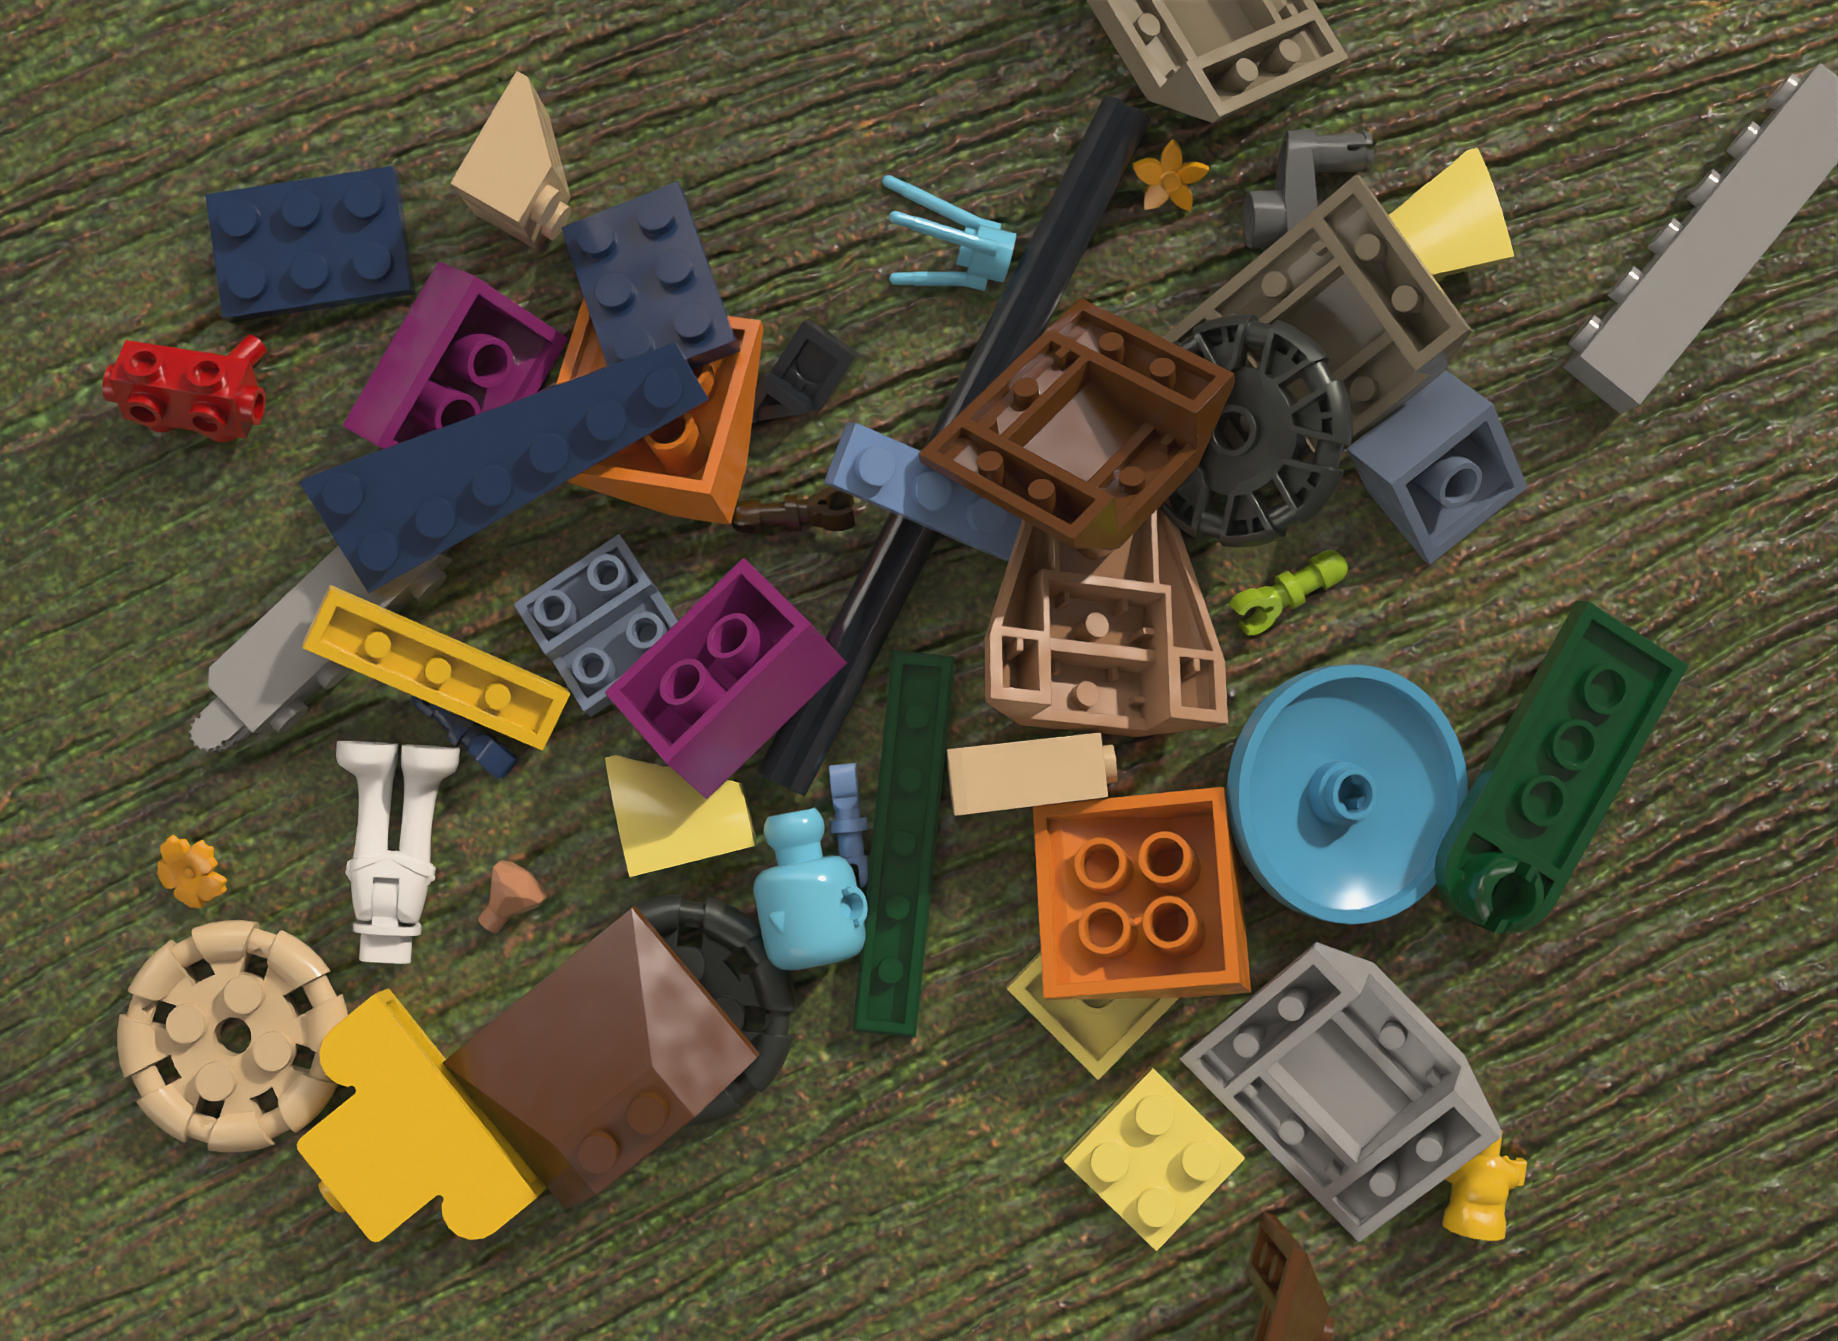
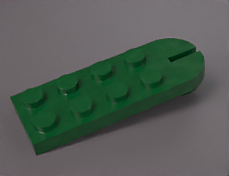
M1576 600L1439 846L1435 860L1436 884L1444 902L1454 913L1488 931L1499 934H1515L1536 926L1551 912L1685 673L1688 664L1591 602Z

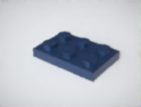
M393 166L205 194L222 317L230 323L416 295L399 176Z
M678 181L561 227L607 366L674 341L678 344L692 370L740 352L685 193Z

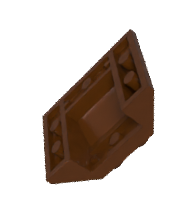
M1079 298L918 453L919 461L1073 548H1120L1198 467L1235 384V374Z
M634 905L450 1055L443 1064L563 1207L568 1209L599 1194L695 1118L759 1056V1052Z
M1263 1211L1245 1272L1264 1300L1253 1341H1331L1334 1330V1318L1328 1316L1330 1308L1307 1253L1275 1214Z

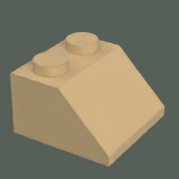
M516 71L450 184L476 216L540 251L547 238L555 240L562 232L561 227L566 225L571 213V207L567 205L571 197L549 114L529 78Z

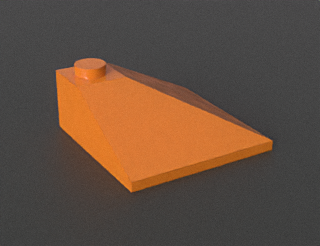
M584 297L556 385L607 366ZM728 316L740 352L693 370L708 396L707 401L566 482L670 516L730 525L747 468L764 328L761 320Z

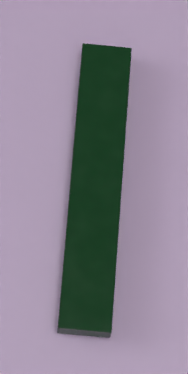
M892 650L866 895L868 907L867 917L864 921L866 939L860 952L852 1029L855 1032L916 1038L955 656Z

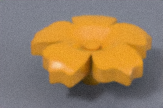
M175 835L170 836L166 842L160 845L162 859L157 863V875L165 888H175L173 894L176 899L190 908L201 909L206 905V901L209 902L227 891L225 886L227 878L212 871L218 865L217 860L214 858L213 846H208L204 840H200L190 847L186 839H178Z

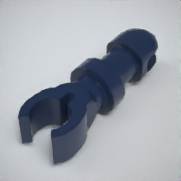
M411 695L412 702L419 711L428 719L436 720L449 732L446 736L449 742L455 747L461 744L465 746L467 751L497 779L500 777L504 779L520 761L502 742L481 728L479 723Z

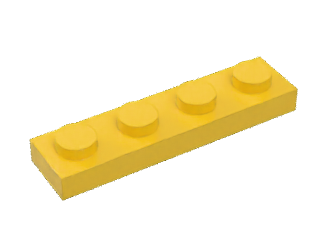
M329 585L302 643V648L542 751L570 696L568 688L332 585Z

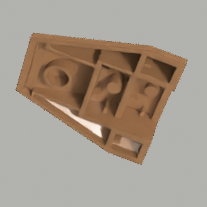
M1169 499L1164 501L1166 504L1172 507ZM1157 509L1120 548H1073L1022 519L984 638L985 698L989 705L1018 725L1130 737L1216 728L1228 724L1225 660L1180 529L1167 516Z

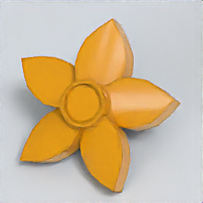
M1174 139L1164 148L1161 162L1155 158H1144L1133 163L1136 175L1147 184L1143 197L1144 210L1158 208L1170 197L1178 207L1191 212L1193 197L1188 184L1201 180L1210 171L1209 166L1202 163L1187 162L1182 164L1181 148Z

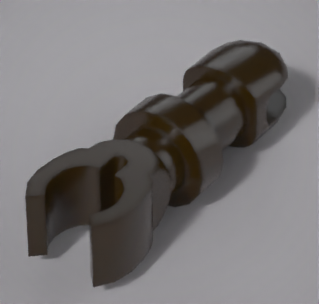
M828 487L819 493L811 495L808 499L800 500L798 494L785 495L782 502L761 503V499L743 500L736 503L732 517V526L741 535L764 534L765 528L787 526L788 532L802 531V525L811 524L814 527L824 528L828 531H844L856 525L853 510L851 509L855 504L852 495L838 489ZM847 506L843 510H832L836 507Z

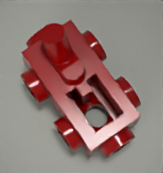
M253 335L246 336L227 356L126 340L116 363L110 364L104 373L102 382L103 397L107 402L118 403L124 420H131L147 426L155 432H168L175 428L196 431L217 442H228L235 438L247 439L252 425H259L265 412V391L262 387H258L253 366L267 354V349Z

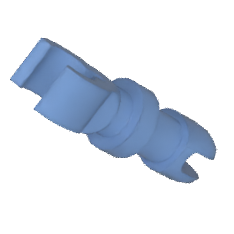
M856 763L830 765V784L835 812V820L829 821L830 833H837L839 856L847 860L849 864L858 865L860 885L863 888L868 883L869 864L868 855H864L862 831L868 830L867 817L860 816Z

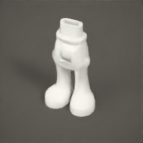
M337 741V763L356 776L359 792L358 825L353 859L347 861L345 874L351 881L353 908L356 919H358L353 923V931L361 933L360 961L396 964L411 963L412 936L421 934L422 926L419 920L426 900L428 886L435 880L436 868L430 863L431 829L435 800L441 781L456 772L459 763V748L417 744L402 745L401 766L404 776V802L399 851L388 850V829L399 744L369 741Z

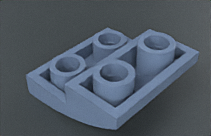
M620 534L514 603V606L542 651L552 660L582 710L590 717L613 703L604 692L678 622L677 617Z

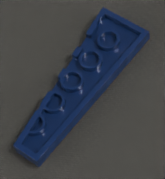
M674 341L573 380H568L505 405H500L388 448L315 473L299 483L369 594L708 400V396L678 344Z

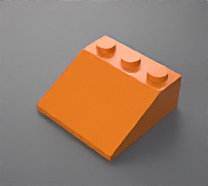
M1225 787L1033 806L1044 999L1188 998L1251 993L1240 853L1230 827L1227 790Z

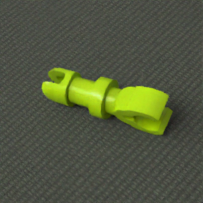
M1325 550L1309 558V565L1294 574L1286 570L1276 576V584L1271 587L1250 588L1238 593L1228 604L1240 615H1245L1250 608L1255 606L1256 610L1248 619L1239 620L1237 626L1247 635L1262 633L1275 622V619L1286 606L1294 610L1306 603L1305 595L1319 587L1327 590L1344 579L1348 572L1346 559L1335 550Z

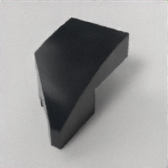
M810 318L804 320L771 372L764 375L758 383L755 391L752 423L785 416L807 414L813 410L824 408L861 354Z

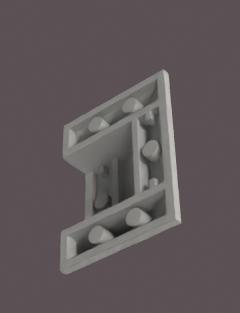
M1317 942L1184 1051L1179 1058L1358 1242H1361L1501 1138L1502 1134L1501 1128L1465 1055L1373 962Z

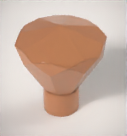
M499 861L493 866L490 901L479 915V923L488 931L498 933L509 918L535 909L547 898L544 886L531 872L509 861Z

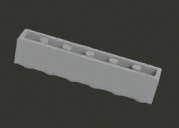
M1819 63L1801 78L1791 73L1775 89L1765 102V104L1773 109L1760 126L1752 121L1740 132L1726 150L1727 153L1734 157L1721 174L1712 169L1698 183L1687 197V200L1694 205L1681 223L1673 217L1665 224L1647 247L1655 253L1642 271L1638 270L1635 266L1631 267L1609 292L1608 296L1615 301V304L1600 320L1593 314L1569 341L1568 344L1576 351L1563 368L1618 413L1623 414L1643 402L1838 163V77L1823 64Z

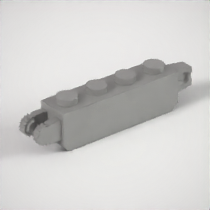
M337 546L209 667L208 687L218 697L200 713V718H194L195 722L190 724L192 726V729L189 731L192 735L190 740L194 741V746H199L200 750L206 749L209 752H212V750H218V752H224V750L231 751L232 747H237V742H242L251 733L270 734L276 730L281 734L291 728L307 712L308 707L303 702L321 685L325 690L335 686L352 670L302 648L304 638L329 585L397 614L414 597L419 602L423 601L444 583L447 575L442 570L453 561L447 554L450 548L368 594L342 550Z

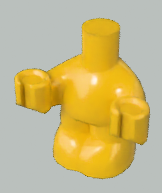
M1502 1134L1500 1139L1444 1179L1452 1183L1450 1203L1445 1209L1442 1220L1443 1227L1449 1231L1479 1240L1498 1241L1505 1239V1207L1509 1190L1516 1188V1186L1524 1185L1527 1161L1523 1158L1510 1160L1508 1156H1500Z

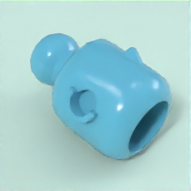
M816 808L767 817L764 824V836L767 844L775 850L778 866L763 870L754 881V896L767 957L774 966L781 970L806 969L847 960L860 952L866 939L864 923L868 911L866 897L862 890L857 887L853 868L847 860L840 856L823 857L820 841L824 834L825 825L821 814Z

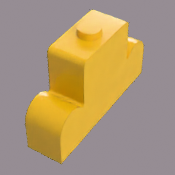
M389 988L372 995L335 1025L323 1038L319 1055L320 1064L325 1074L337 1084L346 1087L354 1086L356 1092L298 1140L297 1149L322 1180L318 1186L325 1200L337 1212L344 1213L347 1211L369 1240L373 1242L383 1240L437 1195L443 1197L444 1201L441 1204L442 1216L451 1231L457 1236L469 1240L483 1239L496 1232L545 1190L547 1186L444 1066L445 1057Z

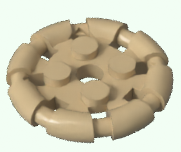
M225 920L207 923L193 928L192 936L179 943L173 940L168 941L144 963L135 975L128 988V991L133 994L127 1014L119 1015L117 1028L119 1063L124 1079L131 1076L142 1097L136 1103L147 1117L170 1136L184 1143L190 1138L208 1143L209 1151L228 1153L259 1150L275 1145V1137L290 1129L298 1133L324 1109L338 1086L337 1083L325 1074L320 1064L319 1055L323 1038L335 1025L348 1016L343 994L336 996L326 976L327 973L331 972L309 946L295 936L283 930L279 931L277 935L260 930L259 923L253 921ZM252 954L268 959L267 964L269 966L265 978L246 972ZM204 958L210 964L215 975L198 982L190 965ZM303 987L313 1009L300 1015L294 1000L290 996L291 992ZM159 1000L176 1005V1008L169 1013L166 1024L153 1020ZM230 1017L243 1020L250 1028L251 1042L243 1053H234L228 1050L221 1041L220 1032L222 1025ZM299 1044L309 1047L316 1052L310 1070L293 1064ZM171 1056L174 1066L182 1078L165 1085L155 1064ZM273 1088L278 1098L279 1107L265 1113L257 1096ZM205 1099L208 1101H225L218 1119L201 1114Z

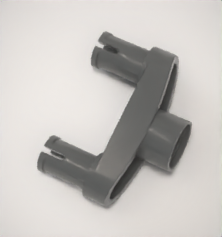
M1314 129L1287 130L1279 152L1275 190L1249 191L1245 196L1243 219L1245 240L1248 248H1269L1317 208L1315 183L1317 174L1371 172L1374 150H1366L1367 146L1373 144L1370 131L1354 134L1316 135Z

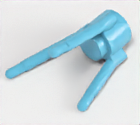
M891 175L883 177L882 183L885 187L965 226V230L961 231L917 216L892 211L889 215V220L892 223L960 245L956 264L968 267L967 272H895L889 277L893 285L966 286L985 291L988 279L1004 283L1014 249L1016 233L1000 230L1001 223L979 218Z

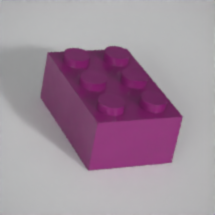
M743 558L604 693L661 758L705 799H708L847 662L815 627Z

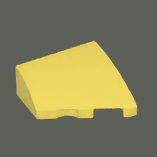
M619 755L605 758L614 811L629 877L758 845L743 783L726 780L708 799H705L671 767L629 759Z

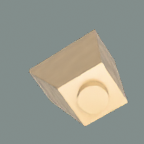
M1101 733L946 750L952 811L955 816L1108 797L1107 784L1117 783L1118 780L1113 744L1102 746Z

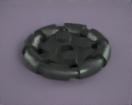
M1235 314L1211 319L1193 327L1192 336L1182 343L1177 341L1172 343L1234 373L1235 384L1198 467L1167 498L1170 500L1172 507L1163 502L1158 510L1167 516L1179 529L1199 540L1209 536L1220 539L1223 547L1233 548L1269 544L1286 537V529L1296 522L1308 523L1321 511L1339 485L1344 470L1338 468L1344 444L1351 445L1352 437L1351 409L1342 380L1333 379L1326 366L1330 358L1322 348L1306 334L1283 321L1276 320L1270 325L1259 322L1258 316L1255 314ZM1253 348L1263 350L1259 368L1245 367L1248 351ZM1303 378L1311 394L1296 402L1287 386L1297 379ZM1241 413L1249 423L1250 434L1247 442L1235 450L1225 441L1224 426L1233 414ZM1305 436L1318 438L1312 463L1297 459L1304 452L1306 446ZM1276 484L1284 500L1271 507L1261 492ZM1215 492L1228 495L1224 514L1214 511L1212 501Z
M683 894L665 895L637 903L635 906L759 1052V1056L685 1126H697L726 1118L741 1110L740 1102L754 1091L758 1090L763 1093L783 1067L794 1039L793 1035L788 1034L790 1014L797 1011L796 991L790 970L777 968L768 959L763 938L760 934V925L738 908L709 897L707 903L684 901ZM629 907V908L623 910V911L621 912V914L623 915V914H624L626 911H628L631 907ZM681 926L703 929L702 949L693 946H678ZM600 928L598 932L590 939V941L593 938H595L599 933H601L604 929ZM738 949L741 950L754 967L742 979L739 978L730 964L725 961ZM746 1006L762 1007L765 1009L763 1031L743 1028Z

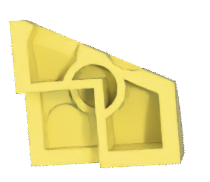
M1478 148L1464 152L1452 164L1389 214L1392 221L1437 282L1442 281L1447 275L1505 263L1514 257L1502 209Z

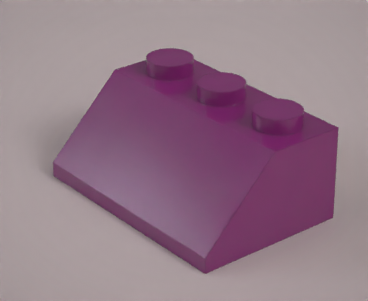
M438 261L342 426L379 448L385 449L440 427L442 428L475 416L478 413L538 392L568 338L476 276Z

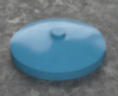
M1359 664L1331 665L1303 672L1275 688L1263 699L1244 725L1231 757L1227 781V806L1233 838L1240 856L1256 881L1273 898L1297 913L1323 921L1345 924L1369 923L1396 915L1412 906L1436 884L1435 860L1439 846L1468 795V779L1463 753L1451 724L1439 706L1428 694L1403 676L1386 669Z

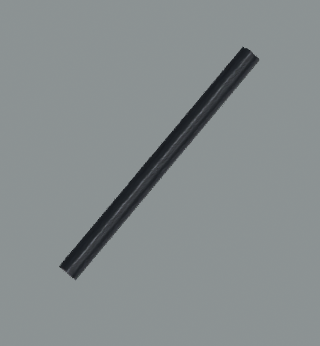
M1104 96L924 448L1043 334L1149 127L1150 117L1139 108L1128 107L1119 98ZM890 512L826 637V641L847 664L778 730L757 773L789 790L806 796L940 533Z

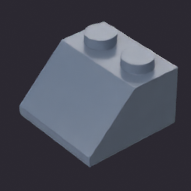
M1444 371L1433 382L1347 448L1366 490L1419 556L1429 565L1527 488L1494 405L1448 371Z

